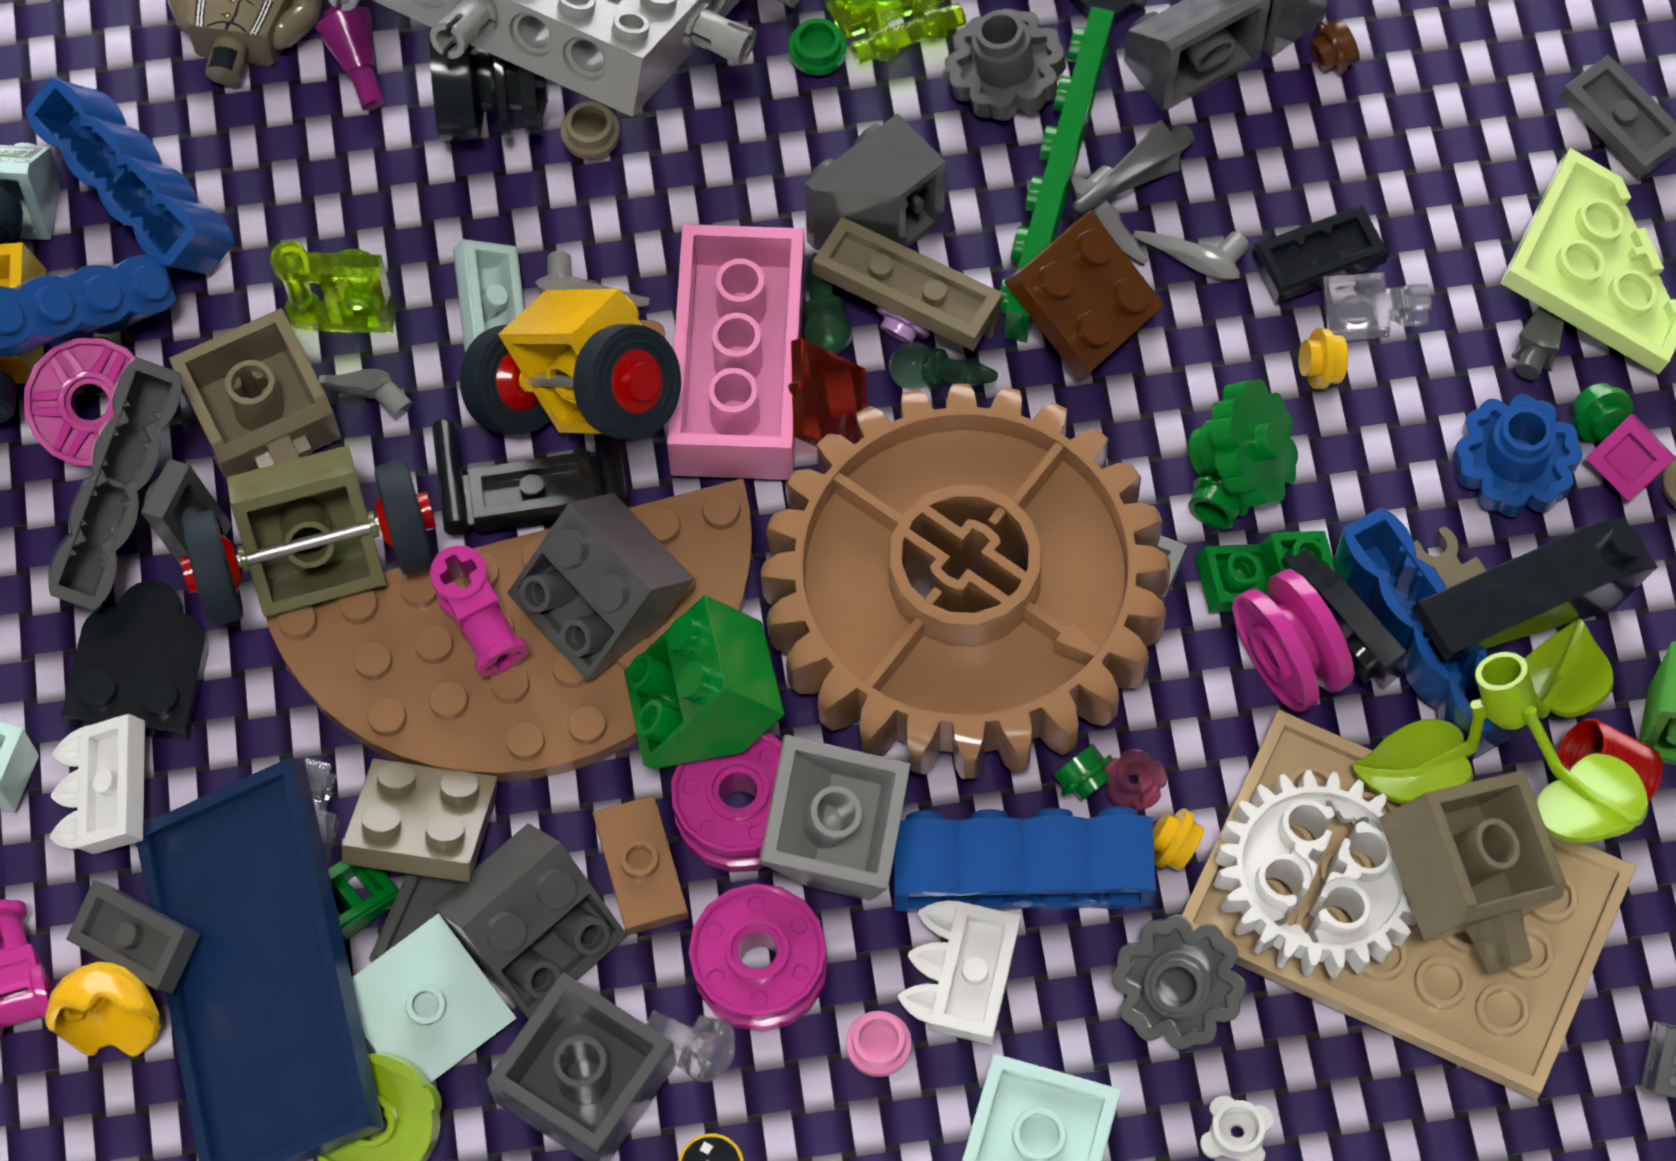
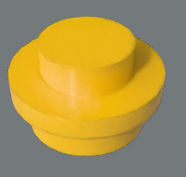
M1327 328L1314 329L1309 340H1304L1299 350L1298 364L1302 376H1307L1308 382L1313 389H1326L1330 384H1340L1347 372V342L1342 335H1333Z
M1182 808L1174 816L1165 813L1153 828L1155 866L1162 869L1168 865L1176 871H1180L1192 858L1204 833V827L1193 821L1194 813Z

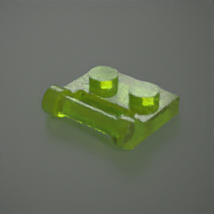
M285 241L274 247L270 255V262L276 277L283 281L288 297L285 309L292 326L300 330L394 333L396 311L381 255L370 254L360 249H345L339 253L306 252L301 244L294 241ZM309 283H320L325 301H320L319 297L311 291Z

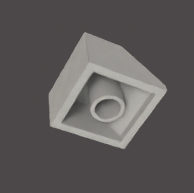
M785 734L782 739L759 863L805 886L871 901L888 889L911 763Z

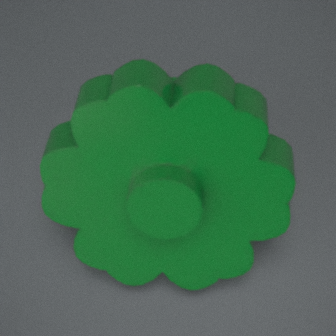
M1262 379L1228 384L1223 390V401L1215 402L1212 406V420L1206 421L1201 428L1195 429L1189 438V456L1195 471L1200 476H1210L1211 478L1220 475L1223 478L1226 490L1230 494L1240 493L1242 502L1247 507L1283 501L1285 485L1294 483L1296 479L1298 450L1290 438L1293 421L1290 413L1285 408L1281 395L1279 393L1269 394L1268 388Z

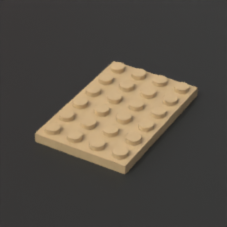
M1278 709L1222 831L1227 821H1235L1232 815L1241 800L1252 804L1251 797L1256 787L1260 784L1273 793V787L1282 774H1285L1295 788H1298L1299 781L1305 770H1311L1318 786H1325L1331 773L1337 772L1340 780V790L1349 792L1353 784L1360 780L1354 772L1352 763L1363 759L1373 750ZM1364 784L1362 799L1370 802L1378 794ZM1386 799L1381 812L1385 815L1402 806V804ZM1334 815L1326 829L1333 833L1317 863V871L1310 887L1298 908L1293 909L1284 924L1288 923L1289 926L1300 925L1304 932L1308 933L1307 931L1316 916L1313 917L1309 913L1315 898L1325 883L1324 877L1342 841L1344 838L1348 839L1356 824L1352 822L1341 823L1337 815ZM1290 825L1292 832L1300 839L1307 841L1317 840L1307 828L1300 825ZM1548 833L1566 881L1563 896L1523 916L1533 959L1516 968L1490 975L1474 942L1466 931L1424 942L1417 922L1414 926L1407 925L1411 933L1401 947L1391 944L1393 950L1386 961L1380 963L1370 955L1369 964L1363 973L1357 974L1352 969L1347 960H1345L1344 967L1338 977L1333 979L1328 974L1324 962H1318L1309 977L1303 974L1301 958L1295 956L1291 958L1283 969L1277 967L1279 949L1272 945L1266 951L1257 955L1254 949L1260 935L1255 930L1242 935H1237L1234 932L1243 917L1242 912H1222L1221 906L1232 890H1223L1214 886V881L1220 870L1226 868L1214 862V856L1219 846L1227 844L1220 838V835L1182 915L1189 920L1193 930L1206 923H1213L1218 926L1223 932L1224 938L1231 940L1238 948L1236 965L1537 1100L1549 1076L1637 866L1585 843L1567 842ZM1350 852L1352 859L1360 866L1375 868L1371 859L1363 853ZM1274 878L1266 879L1269 887L1276 893L1292 895L1291 889L1283 881ZM1326 906L1322 908H1326L1337 921L1352 923L1350 915L1341 907Z

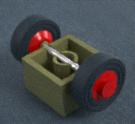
M349 445L227 477L230 504L242 541V545L237 546L238 555L233 543L224 536L221 523L214 510L202 511L182 518V530L188 555L180 557L183 575L189 593H199L204 612L212 626L222 625L243 618V604L239 591L243 580L240 567H242L244 573L251 572L264 617L386 585L375 541L376 537H380L378 530H381L384 542L395 550L398 564L403 574H413L431 568L434 559L426 531L435 529L436 524L427 491L416 494L410 470L405 460H395L374 468L379 491L375 503L378 518L374 517L373 511L367 512Z

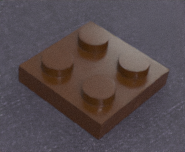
M1092 210L1075 220L1004 282L1078 379L1095 369L1164 306L1163 302Z

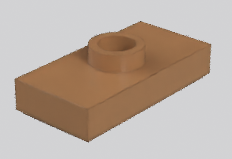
M648 796L592 812L626 934L629 936L689 919L655 796Z

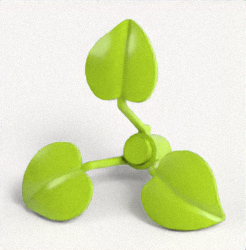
M1578 619L1548 638L1525 659L1516 653L1499 652L1486 657L1479 663L1476 668L1475 677L1481 699L1470 703L1473 717L1466 741L1462 731L1454 724L1439 719H1424L1396 730L1386 737L1369 755L1352 763L1356 776L1370 790L1378 795L1383 793L1387 796V800L1402 805L1427 792L1470 783L1474 775L1472 766L1466 757L1477 752L1484 720L1488 718L1500 728L1506 730H1515L1528 725L1552 773L1559 779L1544 787L1536 801L1546 830L1554 837L1567 842L1577 843L1612 838L1628 833L1635 826L1641 825L1648 812V798L1645 787L1639 775L1630 765L1616 757L1596 753L1582 758L1569 772L1560 762L1539 718L1547 717L1550 711L1566 718L1586 714L1601 705L1613 689L1614 674L1610 662L1594 641L1582 619Z

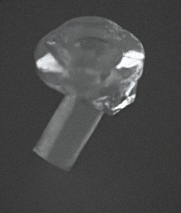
M655 1010L652 1011L646 1025L673 1041L674 1049L681 1051L677 1067L686 1072L692 1079L699 1082H709L716 1079L729 1067L735 1053V1035L732 1027L726 1021L700 1015L692 1028Z

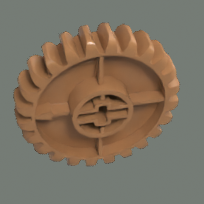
M953 384L948 392L946 408L933 410L927 396L919 389L902 393L901 419L891 422L881 410L869 406L856 413L858 440L856 444H853L841 435L827 434L816 444L819 472L811 469L795 470L785 484L789 509L773 514L768 522L766 529L767 539L772 557L764 561L761 568V585L764 598L767 603L773 606L769 609L767 615L770 642L776 650L789 653L786 670L788 682L792 689L798 694H815L819 692V720L823 725L834 731L846 728L860 718L861 752L881 756L891 748L896 740L907 743V761L911 763L909 770L911 772L926 774L934 766L939 752L944 751L953 752L955 768L961 778H978L983 767L984 752L997 750L1004 765L1013 773L1024 771L1030 767L1031 740L1040 737L1051 750L1064 755L1074 750L1077 746L1079 724L1077 715L1091 724L1102 726L1107 725L1117 716L1118 688H1137L1144 681L1149 663L1146 646L1156 644L1163 635L1167 611L1164 602L1159 598L1168 589L1170 561L1164 552L1157 549L1162 530L1160 513L1154 506L1137 503L1141 484L1140 474L1132 464L1116 463L1106 467L1108 438L1097 428L1084 430L1070 440L1066 437L1068 409L1054 402L1042 407L1037 415L1030 419L1021 416L1022 397L1020 390L1004 387L996 394L990 408L977 407L975 392L970 384Z

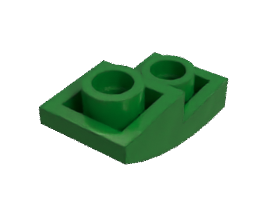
M1325 531L1269 533L1260 544L1204 546L1195 556L1209 613L1233 611L1234 597L1249 589L1256 588L1268 596L1266 589L1268 579L1278 572L1286 570L1281 559L1288 553L1296 556L1304 548H1307L1319 561H1325L1336 571Z

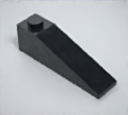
M1623 516L1581 528L1418 601L1411 609L1444 660L1447 661L1568 624L1578 619L1614 610L1658 566L1643 546L1639 535L1632 530Z

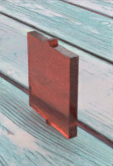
M802 338L791 341L792 382L789 383L788 389L792 394L793 437L817 447L816 444L827 434L841 435L853 444H856L858 442L856 413L867 408L865 368Z

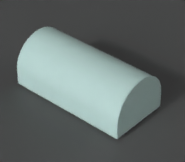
M461 239L454 248L453 255L465 352L472 341L482 332L495 326L509 324L524 310L517 246Z

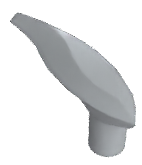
M1103 165L1088 179L1071 176L1076 200L1095 186L1112 168ZM1108 200L1083 213L1084 215L1092 210L1126 255L1143 265L1148 261L1147 256L1135 238L1123 224L1119 212Z
M1135 230L1133 234L1134 238L1166 252L1179 262L1200 273L1224 279L1239 278V270L1235 263L1249 248L1248 240L1239 232H1231L1218 247L1153 232Z
M553 251L548 255L547 276L541 277L535 282L543 291L555 289H614L603 286L594 280H584L571 276V256L565 251ZM622 290L623 294L631 299L637 308L649 306L650 298Z
M362 369L346 374L319 376V383L335 393L363 396L370 399L375 398L394 419L402 417L413 404L397 387L390 373L380 369Z

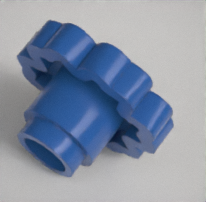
M1525 394L1515 396L1509 406L1500 400L1488 399L1479 409L1472 411L1465 418L1462 427L1463 438L1457 442L1453 453V461L1458 469V481L1465 488L1479 489V503L1487 510L1499 511L1508 517L1520 515L1526 505L1540 513L1548 512L1555 506L1556 502L1565 499L1572 488L1574 480L1572 473L1578 468L1583 454L1577 442V430L1569 423L1556 422V409L1549 402L1536 401L1533 397Z

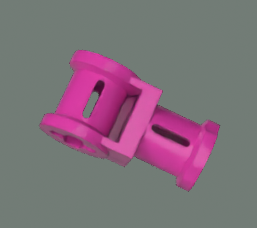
M455 545L445 548L433 560L430 568L432 585L436 590L440 608L446 615L454 618L464 639L467 638L475 652L477 660L474 667L481 677L495 676L516 666L528 655L530 648L523 638H516L501 610L499 600L492 589L490 579L487 576L488 571L483 557L476 550L468 546ZM463 577L464 580L468 584L471 583V585H469L467 588L460 589L459 586L452 581H454L456 578Z
M0 900V1036H3L4 1028L41 1017L45 1020V1013L52 992L41 957L33 945L27 943L23 920L27 917V909L25 903L21 900Z

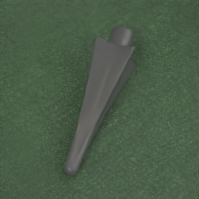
M1160 119L1104 178L1074 202L1073 210L1076 213H1084L1124 191L1179 171L1180 154L1194 142L1192 130L1185 124H1179L1169 131Z
M1540 306L1518 335L1520 343L1511 355L1512 358L1519 359L1516 366L1517 374L1528 380L1537 379L1542 368L1548 372L1552 371L1555 353L1560 350L1565 320Z

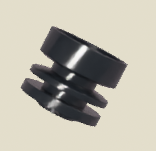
M432 27L429 28L432 93L437 131L441 142L480 140L484 113L495 112L498 127L503 138H513V111L519 110L523 112L527 137L542 136L543 117L549 102L548 79L472 45H469L460 57L448 58V52L457 42L453 43L441 55L430 41Z

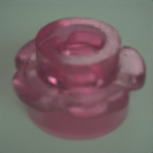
M1138 749L1124 751L1122 757L1119 759L1113 758L1105 767V770L1111 776L1105 782L1108 784L1107 794L1119 807H1129L1138 811L1149 808L1159 801L1161 797L1160 789L1166 785L1167 781L1166 771L1159 761H1152L1147 752ZM1136 774L1140 776L1141 781L1138 784H1133L1129 781V777Z

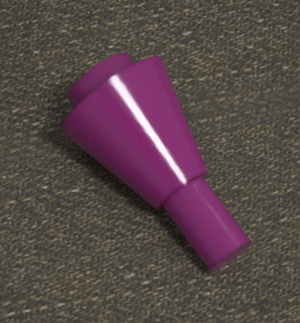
M339 3L337 7L331 6L324 11V18L317 23L315 30L345 74L352 79L362 110H373L382 106L384 100L373 71L375 69L371 10L367 7L356 5L352 10L343 11L341 10L342 3Z

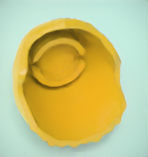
M94 962L81 966L64 976L51 992L45 1013L47 1028L87 1056L96 1055L100 1048L106 1046H115L130 1057L138 1056L147 1050L151 1044L155 1043L159 1035L158 1030L162 1027L159 1020L160 1014L145 984L127 968L107 962Z

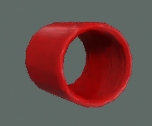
M1597 719L1581 721L1567 732L1560 743L1557 756L1569 772L1578 761L1588 755L1596 753L1610 755L1624 761L1636 771L1643 782L1648 801L1654 796L1662 779L1663 761L1659 752L1653 747Z

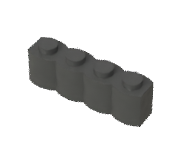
M134 357L118 375L112 393L113 416L103 424L93 442L90 457L92 474L83 481L74 495L69 512L70 533L59 543L49 564L48 587L51 596L95 610L103 603L111 591L117 571L115 551L125 543L135 526L139 508L137 491L147 483L156 468L160 454L159 431L170 422L180 402L182 392L180 372Z

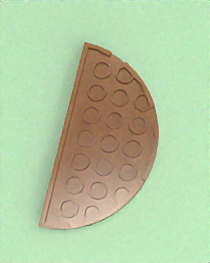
M741 478L629 508L695 580L660 627L594 679L586 680L507 594L551 528L472 548L485 561L488 571L487 576L490 579L492 589L499 600L501 610L516 638H523L530 648L528 655L516 666L498 675L481 677L474 667L477 656L467 638L464 639L454 618L446 615L439 606L436 590L433 588L430 578V568L413 574H403L400 567L384 571L386 585L267 616L268 627L287 669L302 689L318 705L323 715L348 736L382 756L396 762L498 776V782L530 780L567 773L597 763L638 742L624 670L630 666L636 656L643 653L670 628L677 617L683 615L704 594L740 612L743 611L753 547L750 506L744 480ZM463 577L456 578L454 581H452L455 582L460 589L467 588L469 585H471V583L468 584Z

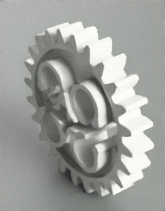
M1305 770L1299 781L1298 788H1295L1291 780L1285 774H1282L1273 787V793L1260 784L1256 787L1251 797L1252 804L1241 800L1232 815L1235 821H1227L1220 835V838L1227 844L1219 846L1214 856V862L1226 868L1220 870L1214 881V886L1223 890H1232L1221 906L1222 912L1233 913L1241 911L1243 917L1234 932L1237 935H1242L1255 930L1260 937L1255 945L1254 952L1258 955L1273 945L1279 949L1277 967L1281 969L1295 956L1301 958L1302 971L1306 977L1311 975L1318 962H1324L1331 979L1337 978L1344 967L1345 960L1348 961L1357 974L1363 973L1370 962V955L1380 963L1386 961L1393 950L1391 944L1401 947L1411 933L1407 925L1414 926L1417 922L1379 817L1384 815L1381 810L1385 805L1387 796L1382 793L1370 802L1362 799L1364 782L1361 780L1355 782L1349 792L1340 790V780L1337 772L1331 773L1325 786H1318L1311 770ZM1334 815H1337L1341 823L1352 822L1356 825L1348 839L1344 838L1331 861L1324 877L1325 883L1315 898L1309 915L1316 916L1307 931L1308 933H1305L1300 925L1289 926L1288 923H1284L1289 918L1293 909L1298 908L1310 887L1317 871V863L1333 833L1326 829ZM1290 825H1300L1307 828L1317 840L1307 841L1300 839L1292 832ZM1350 852L1363 853L1371 859L1375 868L1360 866L1352 859ZM1274 878L1283 881L1291 889L1292 895L1276 893L1269 887L1266 879ZM1326 906L1341 907L1350 915L1352 923L1339 922L1330 915L1326 908H1322Z

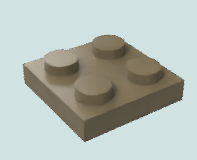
M373 758L342 843V864L470 882L497 798L498 776Z

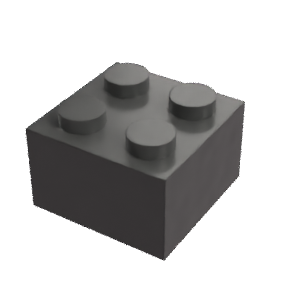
M562 972L486 1081L493 1101L584 1161H610L677 1065L673 1041Z

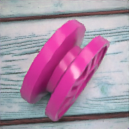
M75 338L54 346L34 365L24 387V414L34 438L52 456L76 466H90L91 450L95 437L103 424L113 416L112 393L117 377L124 366L135 356L127 348L104 338ZM87 385H95L102 388L108 397L106 412L95 420L79 418L72 407V399L75 393L81 387Z
M1286 569L1269 577L1266 588L1268 596L1256 588L1246 590L1234 597L1232 610L1235 625L1243 646L1266 685L1285 706L1294 712H1303L1317 704L1320 695L1319 686L1330 693L1339 692L1352 684L1355 673L1347 642L1332 612L1319 593L1302 575L1292 569Z
M765 732L743 753L678 764L671 780V791L676 829L686 848L708 866L731 873L758 871L766 867L759 863L782 744L779 739L770 733ZM735 792H746L755 797L749 805L740 808H734L724 803V800Z
M755 883L730 889L709 903L693 926L689 957L698 994L716 1017L735 1028L765 1032L789 1026L812 1009L825 987L828 957L820 920L803 899L782 887ZM756 947H767L775 952L776 957L767 967L754 969L744 965L742 962L746 952Z

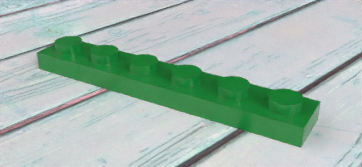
M1091 6L1086 28H1074L1067 61L1074 62L1075 67L1072 77L1061 76L1053 110L1062 113L1058 127L1047 125L1040 150L1039 160L1046 161L1047 166L1043 177L1033 175L1027 194L1025 210L1033 212L1029 228L1018 227L1012 247L1010 261L1019 263L1017 271L1057 237L1072 184L1071 176H1074L1111 44L1114 11ZM1004 277L1000 292L1003 293L1000 314L1005 315L1004 338L1027 343L1033 319L1005 285L1004 282L1008 278Z

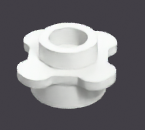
M1228 1095L1215 1098L1209 1107V1112L1213 1117L1210 1130L1201 1137L1200 1141L1203 1153L1211 1159L1224 1156L1238 1161H1264L1263 1139L1265 1133L1271 1130L1274 1124V1117L1271 1111L1265 1106H1255L1247 1101L1234 1100ZM1233 1127H1240L1243 1130V1136L1239 1138L1234 1137L1231 1134V1129Z

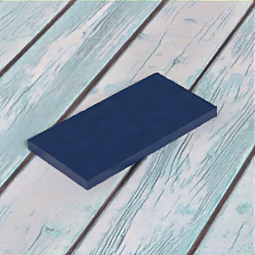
M289 757L144 823L143 841L136 842L149 907L200 934L173 994L166 992L198 1161H307L383 1130L382 1115L305 762Z

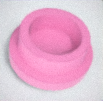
M885 1011L868 1012L857 1018L848 1030L846 1037L848 1058L856 1069L866 1075L873 1077L892 1075L899 1071L908 1061L911 1053V1035L906 1024L896 1015Z

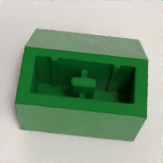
M705 594L683 615L677 617L670 628L643 653L636 656L630 666L624 670L643 765L652 769L743 753L784 715L762 621Z

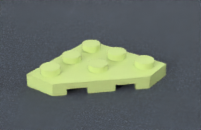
M1570 148L1559 162L1500 283L1659 375L1670 362L1676 348V300L1670 299L1659 276L1664 270V266L1646 228L1637 229L1626 205L1631 196L1622 177Z

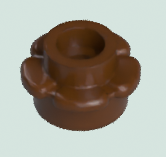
M1342 19L1327 25L1323 21L1316 24L1315 31L1318 36L1309 40L1310 49L1315 61L1323 71L1333 68L1337 75L1345 74L1348 66L1360 61L1359 49L1352 32Z

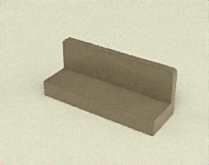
M844 217L840 218L813 260V275L974 351L982 336L992 339L998 330L1003 298L1002 292Z

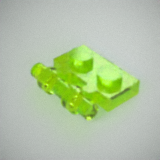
M823 0L835 25L842 31L846 39L865 32L867 37L850 44L852 54L858 65L879 58L881 62L895 58L900 54L899 49L925 39L929 44L947 38V31L966 24L965 13L959 2L941 9L936 6L948 0ZM911 14L915 18L894 27H890L888 24Z

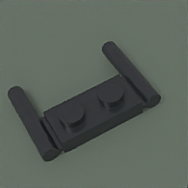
M441 418L432 426L443 526L445 533L449 535H461L468 528L475 527L477 533L557 521L569 502L615 493L626 506L629 504L619 438L610 437L605 434H593L596 456H590V451L470 468L467 469L468 475H462L455 422L448 418Z

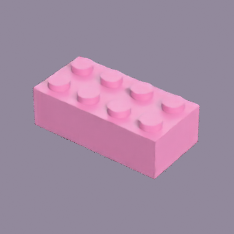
M682 224L674 352L676 353L681 371V392L677 407L668 424L667 447L671 476L788 480L794 472L805 277L804 228Z

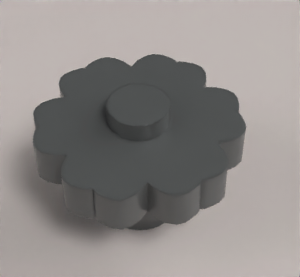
M1013 9L997 10L986 14L984 17L972 18L966 27L954 34L953 44L955 52L945 59L947 78L951 84L953 97L959 101H971L972 109L976 116L984 118L992 116V118L1000 121L1012 118L1018 108L1028 113L1038 112L1046 102L1056 96L1058 87L1057 77L1066 69L1065 54L1060 44L1058 32L1053 28H1039L1036 14L1032 12L1019 13Z
M1181 914L1171 915L1164 920L1155 919L1147 922L1142 929L1141 943H1127L1120 949L1117 958L1118 965L1112 975L1114 987L1127 995L1120 1007L1122 1019L1129 1025L1134 1026L1137 1034L1146 1041L1155 1040L1165 1034L1167 1041L1177 1050L1188 1049L1194 1044H1209L1216 1036L1217 1021H1232L1237 1018L1240 1012L1241 999L1247 984L1242 974L1231 969L1238 957L1237 946L1228 938H1224L1223 932L1215 924L1206 923L1193 930L1189 920Z

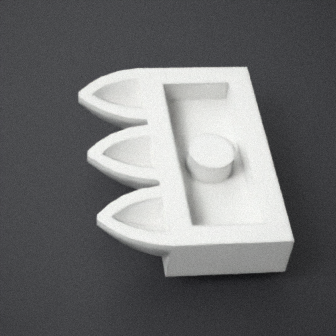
M125 714L85 726L71 732L55 748L52 757L57 762L69 767H78L77 770L63 778L51 793V798L56 803L69 808H77L76 811L62 819L51 832L50 839L55 844L67 849H80L94 855L143 841L144 720L131 714Z
M941 901L927 905L919 910L918 916L929 930L947 939L948 942H933L918 946L909 951L908 958L921 973L937 981L938 984H922L910 987L898 994V1000L911 1015L929 1024L928 1031L992 1045L1020 928L1021 915L960 901Z

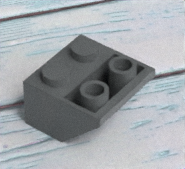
M898 113L881 126L874 124L868 127L858 136L852 148L836 160L830 158L821 162L810 173L805 182L807 242L815 250H820L840 218L844 217L909 248L944 221L946 161Z
M615 493L569 502L507 594L585 679L590 680L596 678L660 627L695 578Z
M529 823L477 866L473 871L470 882L460 881L431 906L436 915L440 914L480 970L528 1020L562 972L578 980L628 936L561 842Z

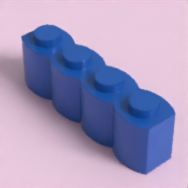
M50 77L25 109L27 119L34 132L49 145L61 148L67 167L80 181L97 187L99 198L105 209L119 222L133 227L135 237L147 255L159 257L160 263L165 266L210 275L235 243L231 229L222 216L212 208L198 204L197 196L189 181L177 170L162 165L160 155L151 140L142 132L126 126L125 118L120 108L108 95L99 90Z
M136 255L111 267L90 265L64 277L44 275L30 279L14 288L0 286V356L22 355L43 344L60 345L75 338H83L91 333H116L168 309L177 299L165 265L160 263L159 257Z
M1379 508L1344 527L1334 556L1336 572L1406 651L1403 669L1413 690L1426 703L1437 709L1439 720L1447 721L1457 726L1462 731L1466 741L1473 717L1470 703L1481 699L1475 672L1479 663L1487 657V650L1483 649L1447 661L1444 660L1411 608L1418 601L1447 589L1440 575L1430 565L1416 557L1413 539L1404 524L1391 512L1384 508ZM1485 718L1479 748L1476 753L1468 756V758L1474 760L1510 740L1514 730L1500 728L1497 724Z
M1129 807L1106 808L1099 812V816L1091 818L1075 817L1070 810L1063 808H1048L1037 811L1034 814V818L1023 820L1009 818L1008 813L1002 810L985 809L973 812L970 815V819L959 821L944 819V815L937 811L923 810L909 813L906 816V820L900 821L894 852L895 911L918 913L920 909L927 905L941 901H960L1000 911L1021 908L1071 910L1085 907L1133 909L1153 906L1156 881L1152 817L1137 815V811Z

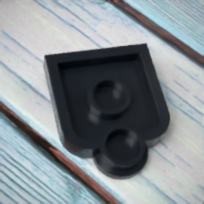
M1304 548L1296 556L1288 553L1281 559L1285 569H1292L1302 575L1313 586L1332 612L1350 650L1354 673L1363 683L1366 684L1373 678L1380 688L1384 690L1402 675L1406 651L1328 563L1323 560L1319 561L1307 548Z
M154 580L137 583L123 594L119 605L99 608L85 620L81 629L61 718L66 726L82 728L118 716L131 714L145 721V736L181 741L190 740L208 658L209 645L201 625L193 617L182 613L181 602L173 588L163 582Z

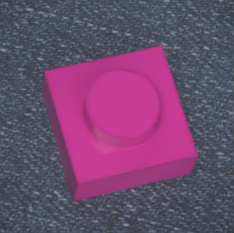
M1631 414L1586 459L1628 502H1631L1676 460V457L1634 414Z

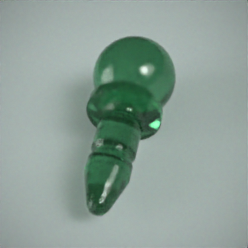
M813 253L808 259L806 270L810 300L803 306L804 318L807 320L804 327V337L808 346L817 354L833 356L844 351L849 345L852 338V325L844 314L845 304L843 299L833 294L832 283L812 274L813 260L817 253Z
M908 342L900 345L892 353L889 360L891 378L898 386L906 390L922 389L927 386L930 390L939 391L944 387L945 383L970 384V386H978L995 382L998 379V373L994 369L980 362L969 361L967 363L965 360L950 359L945 349L934 348L930 350L927 346L917 342Z

